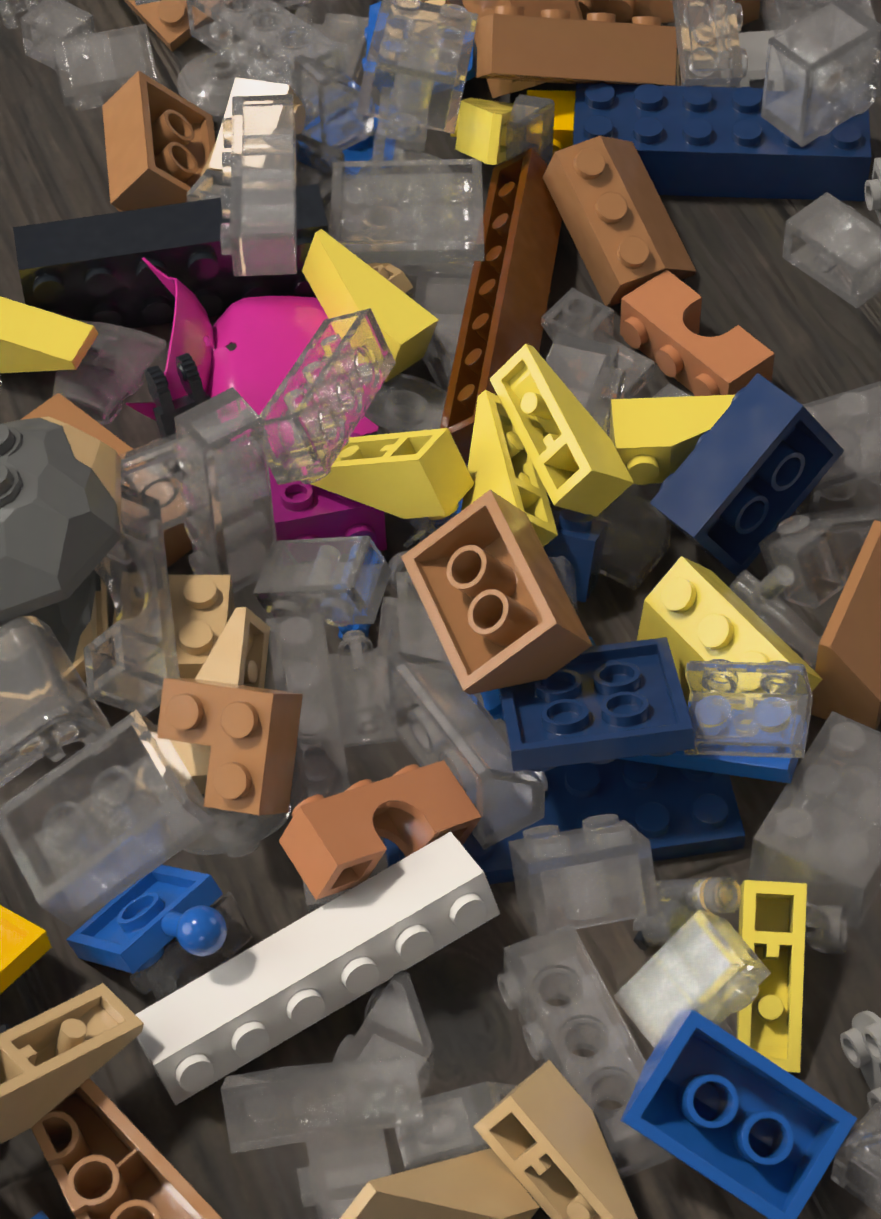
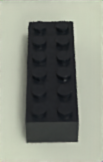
M318 183L13 227L25 304L93 325L98 333L173 322L175 297L142 260L143 257L168 277L177 278L195 294L206 310L208 317L222 315L231 304L248 297L294 296L317 298L302 269L315 232L322 229L329 234L328 222Z

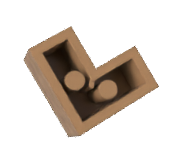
M164 678L157 738L211 746L204 807L252 815L288 813L303 694L202 679Z

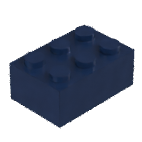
M757 373L747 386L736 393L731 405L713 427L698 439L694 450L675 473H672L663 481L659 492L650 501V504L699 548L739 578L845 450L802 404Z

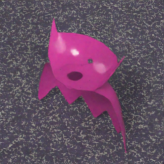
M142 258L175 297L173 328L164 372L172 401L187 395L181 384L175 362L176 357L188 353L195 361L204 391L210 396L225 451L258 466L257 454L263 449L326 438L333 435L358 433L361 436H365L378 431L379 427L348 403L336 391L344 386L377 375L346 351L317 298L294 296L243 298L231 304L212 327L206 310L195 294L177 278L168 277L155 268L147 259ZM231 343L237 346L233 351L226 348ZM154 402L125 403L139 413L156 421L153 408L156 407Z

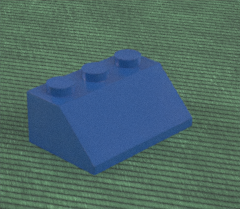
M693 1009L680 1010L673 1018L645 1063L621 1118V1122L767 1219L798 1218L857 1120L855 1116Z

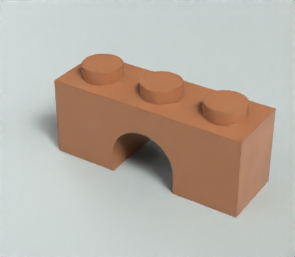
M663 271L621 298L620 335L629 346L639 349L654 361L665 375L675 378L690 390L694 396L736 395L740 389L747 386L757 373L772 383L775 353L739 325L719 336L706 337L697 335L700 331L702 296L670 271Z
M444 760L423 767L411 764L400 769L392 777L376 782L364 779L353 784L342 793L326 798L321 794H317L303 800L292 811L293 818L281 836L279 843L315 900L356 887L369 878L387 850L379 836L395 843L407 857L450 831L463 846L482 816Z

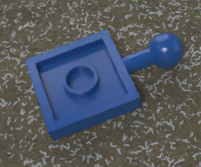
M154 863L70 935L66 941L80 959L133 974L155 964L164 954L163 947L174 937L178 939L181 947L186 952L194 956H209L223 946L227 937V924L224 917L219 911L209 907L223 895V892L210 874Z

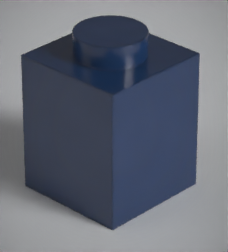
M564 509L561 512L554 510L552 514L558 536L543 548L569 599L586 603L598 583L608 522L593 519L591 514L587 515L569 509Z

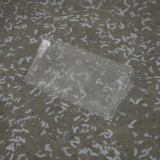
M519 94L518 98L516 97L507 122L506 161L533 148L549 165L553 157L555 103L552 99Z

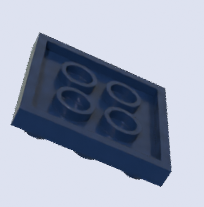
M667 637L591 646L547 679L498 689L513 772L523 770L544 772L556 766L587 762L606 764L619 758L643 755L663 757L671 755L676 751L695 749L694 728Z

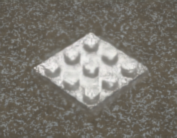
M477 159L333 161L329 235L366 264L398 263L401 265H413L418 262L464 264L469 261H484L482 162Z

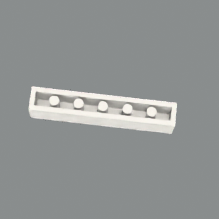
M450 831L135 1014L144 1023L142 1033L136 1038L174 1104L181 1103L499 915L500 912L485 873Z

